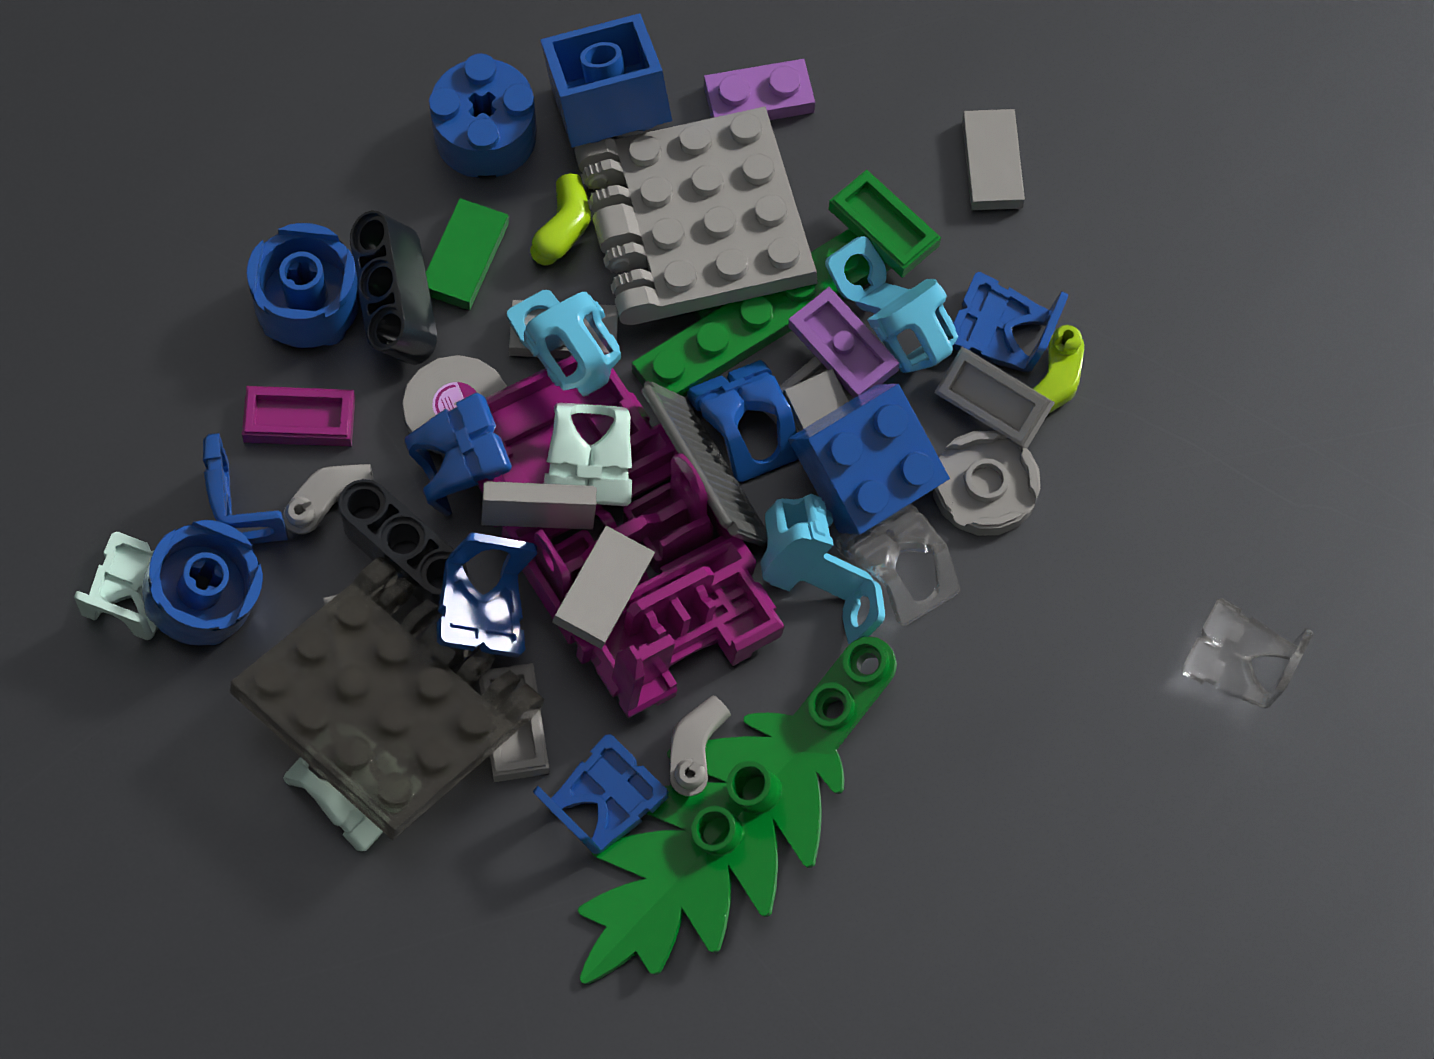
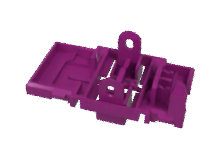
M573 356L557 362L566 377L573 374L578 365ZM545 368L485 397L496 424L493 433L501 437L512 468L510 472L492 480L485 478L477 481L482 493L484 483H487V481L544 484L545 473H549L550 468L547 457L553 433L554 406L556 403L617 406L629 410L631 416L630 444L632 468H628L629 479H632L631 498L671 479L670 482L625 506L623 509V524L617 527L611 514L601 504H596L595 517L602 522L604 527L608 526L654 551L655 554L650 562V566L656 573L661 574L649 579L645 571L638 583L639 585L633 592L602 649L558 626L568 644L577 643L576 656L581 664L592 661L596 667V672L612 697L617 695L620 699L619 705L628 718L654 704L659 706L677 695V682L669 672V667L683 658L718 643L731 665L734 666L751 657L752 652L782 636L785 626L775 612L777 610L776 606L760 582H755L752 578L756 567L754 556L742 539L731 536L727 528L721 526L708 504L704 484L692 463L684 454H678L661 423L654 427L650 425V417L634 393L628 392L613 368L608 383L587 396H582L576 388L562 390L560 386H556L548 377L547 369ZM575 413L571 415L576 431L590 446L600 440L614 422V418L601 414ZM502 526V538L530 542L537 545L538 554L522 572L552 619H554L555 614L598 540L594 541L587 530H581L553 546L550 539L570 529ZM713 526H714V528L716 529V531L718 532V534L720 535V537H718V538H716V539H714V540H713Z

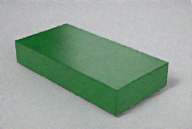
M867 169L829 200L828 210L857 237H867L881 259L902 278L940 246L941 237Z
M461 198L459 199L426 271L430 297L469 311L471 310L509 225L508 214Z

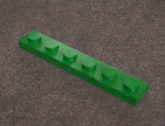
M847 229L811 252L817 271V284L725 304L632 362V373L643 387L645 382L652 381L686 397L691 387L720 376L792 331L789 328V318L828 287L842 300L844 297L838 292L825 266V261L830 255L857 238V236L850 229ZM859 254L850 256L844 266L846 279L854 285H861V287L869 283L867 280L870 269L868 261ZM884 262L886 272L892 269L888 264Z

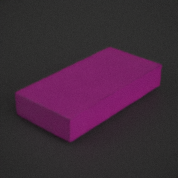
M246 386L242 426L243 442L352 447L355 392L354 390Z

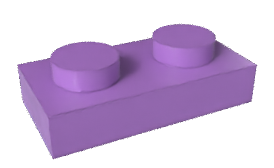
M804 59L704 75V90L711 118L766 106L770 120L814 113L815 99Z
M830 287L789 318V328L827 370L833 369L839 383L853 398L875 385L883 384L899 371L900 363Z

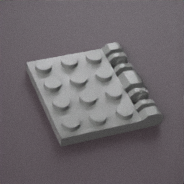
M766 106L624 138H607L596 143L575 147L574 152L578 167L583 173L581 174L582 182L588 187V190H595L594 193H591L588 204L590 210L594 212L593 223L600 249L605 253L603 258L605 268H608L611 273H623L614 277L612 284H610L612 294L616 296L615 305L621 323L635 325L817 284V271Z

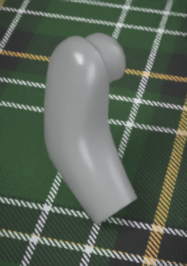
M371 465L330 466L315 471L284 509L283 519L288 530L295 534H307L315 530L329 509L339 501L340 493L345 486L361 479L374 481Z
M714 695L677 722L672 732L670 783L674 790L683 796L692 797L698 795L706 787L708 781L706 744L712 734L731 716L728 708Z

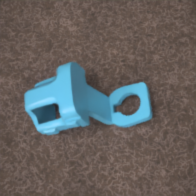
M865 236L855 238L826 259L825 266L841 296L849 301H853L861 310L875 313L867 321L886 349L900 363L899 369L901 372L909 373L933 367L951 355L952 346L958 339V335L950 316H948L943 306L947 295L936 279H925L912 289L885 283L887 276L885 264L870 240ZM855 254L863 256L868 261L870 267L867 280L871 286L863 290L861 285L850 283L844 273L846 261ZM911 329L922 346L906 356L897 336L902 331Z
M542 290L514 305L507 311V319L520 342L530 350L534 357L537 355L547 369L548 377L556 386H560L562 390L576 388L582 396H587L608 383L612 368L621 359L620 346L601 321V319L606 317L604 310L598 302L593 300L590 294L580 292L559 302L550 290ZM536 309L546 310L525 325V318L531 311ZM584 318L587 319L591 327L594 329L602 343L609 351V354L604 355L603 351L601 350V348L599 347V345L597 344V342L585 326L583 320ZM564 344L578 363L576 371L568 377L565 376L550 354L551 351Z
M813 494L800 499H777L765 513L767 550L760 562L763 580L769 582L772 586L790 591L799 581H805L844 599L842 618L848 644L859 638L869 637L885 619L882 589L880 584L874 581L866 571L827 554L833 546V539L830 537L828 528L833 522L832 513L826 509L825 501H822V497ZM865 596L870 601L869 613L863 624L858 626L857 615L861 606L860 598Z

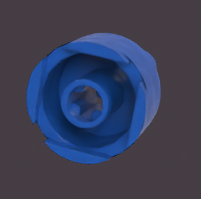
M478 53L470 56L466 61L453 66L439 78L430 95L429 107L435 144L438 153L447 165L463 175L479 178V175L488 176L496 174V177L507 175L527 161L534 150L537 125L533 91L523 74L507 63L494 60L487 54Z
M295 223L278 229L277 235L271 237L265 243L262 240L253 249L247 265V281L255 314L265 335L283 344L299 348L339 343L353 324L360 307L355 262L349 248L347 249L338 236L326 227L311 223Z
M213 520L195 521L192 524L174 529L166 534L156 546L143 580L144 609L149 620L170 638L190 645H217L238 631L254 607L263 582L261 564H259L252 550L253 546L246 536L228 524ZM199 576L209 579L206 590H201L195 586Z

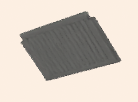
M652 381L645 382L641 390L678 454H684L699 474L707 493L708 504L721 526L727 528L731 536L767 548L765 526L688 398Z

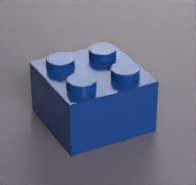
M640 13L540 39L551 89L571 148L588 143H596L603 139L633 131L649 130L656 125L672 121L663 70Z
M899 383L875 385L788 438L818 496L822 497V501H825L826 509L832 513L833 523L839 533L862 534L950 479Z

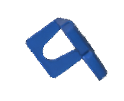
M982 272L975 273L963 299L962 310L958 311L953 322L958 339L952 348L959 351L961 347H964L987 362L1022 372L1032 371L1050 342L1068 299V294L1061 291L1048 310L1009 287L1007 290L998 285L999 281ZM1030 324L1046 326L1031 355L1027 356L1017 344L1012 328Z
M758 360L728 373L727 379L721 375L693 386L688 390L687 395L691 405L697 412L701 411L702 417L724 437L732 472L737 481L744 482L798 460L788 441L789 437L797 433L791 407L783 395L775 376L772 375L771 369L764 361ZM747 410L764 411L777 416L778 445L775 452L766 459L756 460L751 457L738 430V423Z
M474 393L456 402L457 407L450 411L444 409L404 438L409 455L422 467L430 481L423 488L427 503L444 516L452 514L447 495L478 485L477 481L482 479L492 480L510 472L512 468L501 437L493 433L496 424L487 400L479 393ZM427 449L445 454L438 473Z
M208 434L203 439V462L206 467L204 477L209 503L215 520L234 528L268 527L261 530L241 532L251 544L287 540L288 533L282 512L280 511L232 515L228 457L223 448L220 434Z
M469 533L445 562L438 607L442 617L437 621V642L441 646L470 651L479 646L480 650L484 653L514 658L519 657L525 651L524 630L520 628V621L523 619L518 574L538 554L537 545L502 537ZM495 549L507 552L508 555L503 563L498 584L488 593L482 595L469 581L463 569V564L485 550Z
M611 734L605 735L590 751L592 755L585 763L583 761L580 762L562 787L551 798L539 786L533 790V793L593 854L602 853L643 821L640 818L647 812L653 813L669 798L667 788L644 766H637L635 757ZM580 804H597L598 821L593 837L590 838L564 810Z

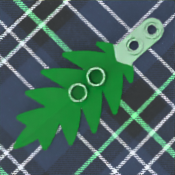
M862 637L849 644L793 716L780 713H753L744 716L743 720L748 726L769 737L743 736L708 740L705 748L708 776L725 783L707 782L704 790L692 797L680 795L674 790L672 785H666L664 787L669 792V798L653 813L650 811L646 813L683 830H662L623 837L602 853H592L593 856L645 879L613 888L594 897L578 908L580 915L606 927L594 944L580 975L582 983L589 985L605 977L636 954H638L649 973L653 975L660 974L675 944L681 926L683 911L706 948L712 953L719 952L727 928L730 911V868L759 914L763 917H769L773 910L778 874V841L775 822L802 864L807 868L815 866L822 820L819 776L835 794L843 792L844 771L837 749L888 686L896 672L897 661L895 654L885 641L876 637ZM868 658H877L878 668L871 674H863L861 672L863 662ZM836 701L843 702L844 710L842 714L837 718H828L827 709L829 705ZM671 749L668 750V752H667V756H668L669 759H670Z

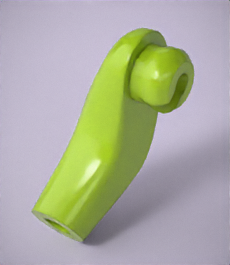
M565 174L557 179V213L533 236L530 248L531 257L541 265H551L565 255L581 238L591 221V211L581 177L577 174Z
M1062 325L1053 333L1048 347L1047 374L1033 388L1055 402L1049 413L1072 400L1079 386L1085 345L1081 332L1072 325Z

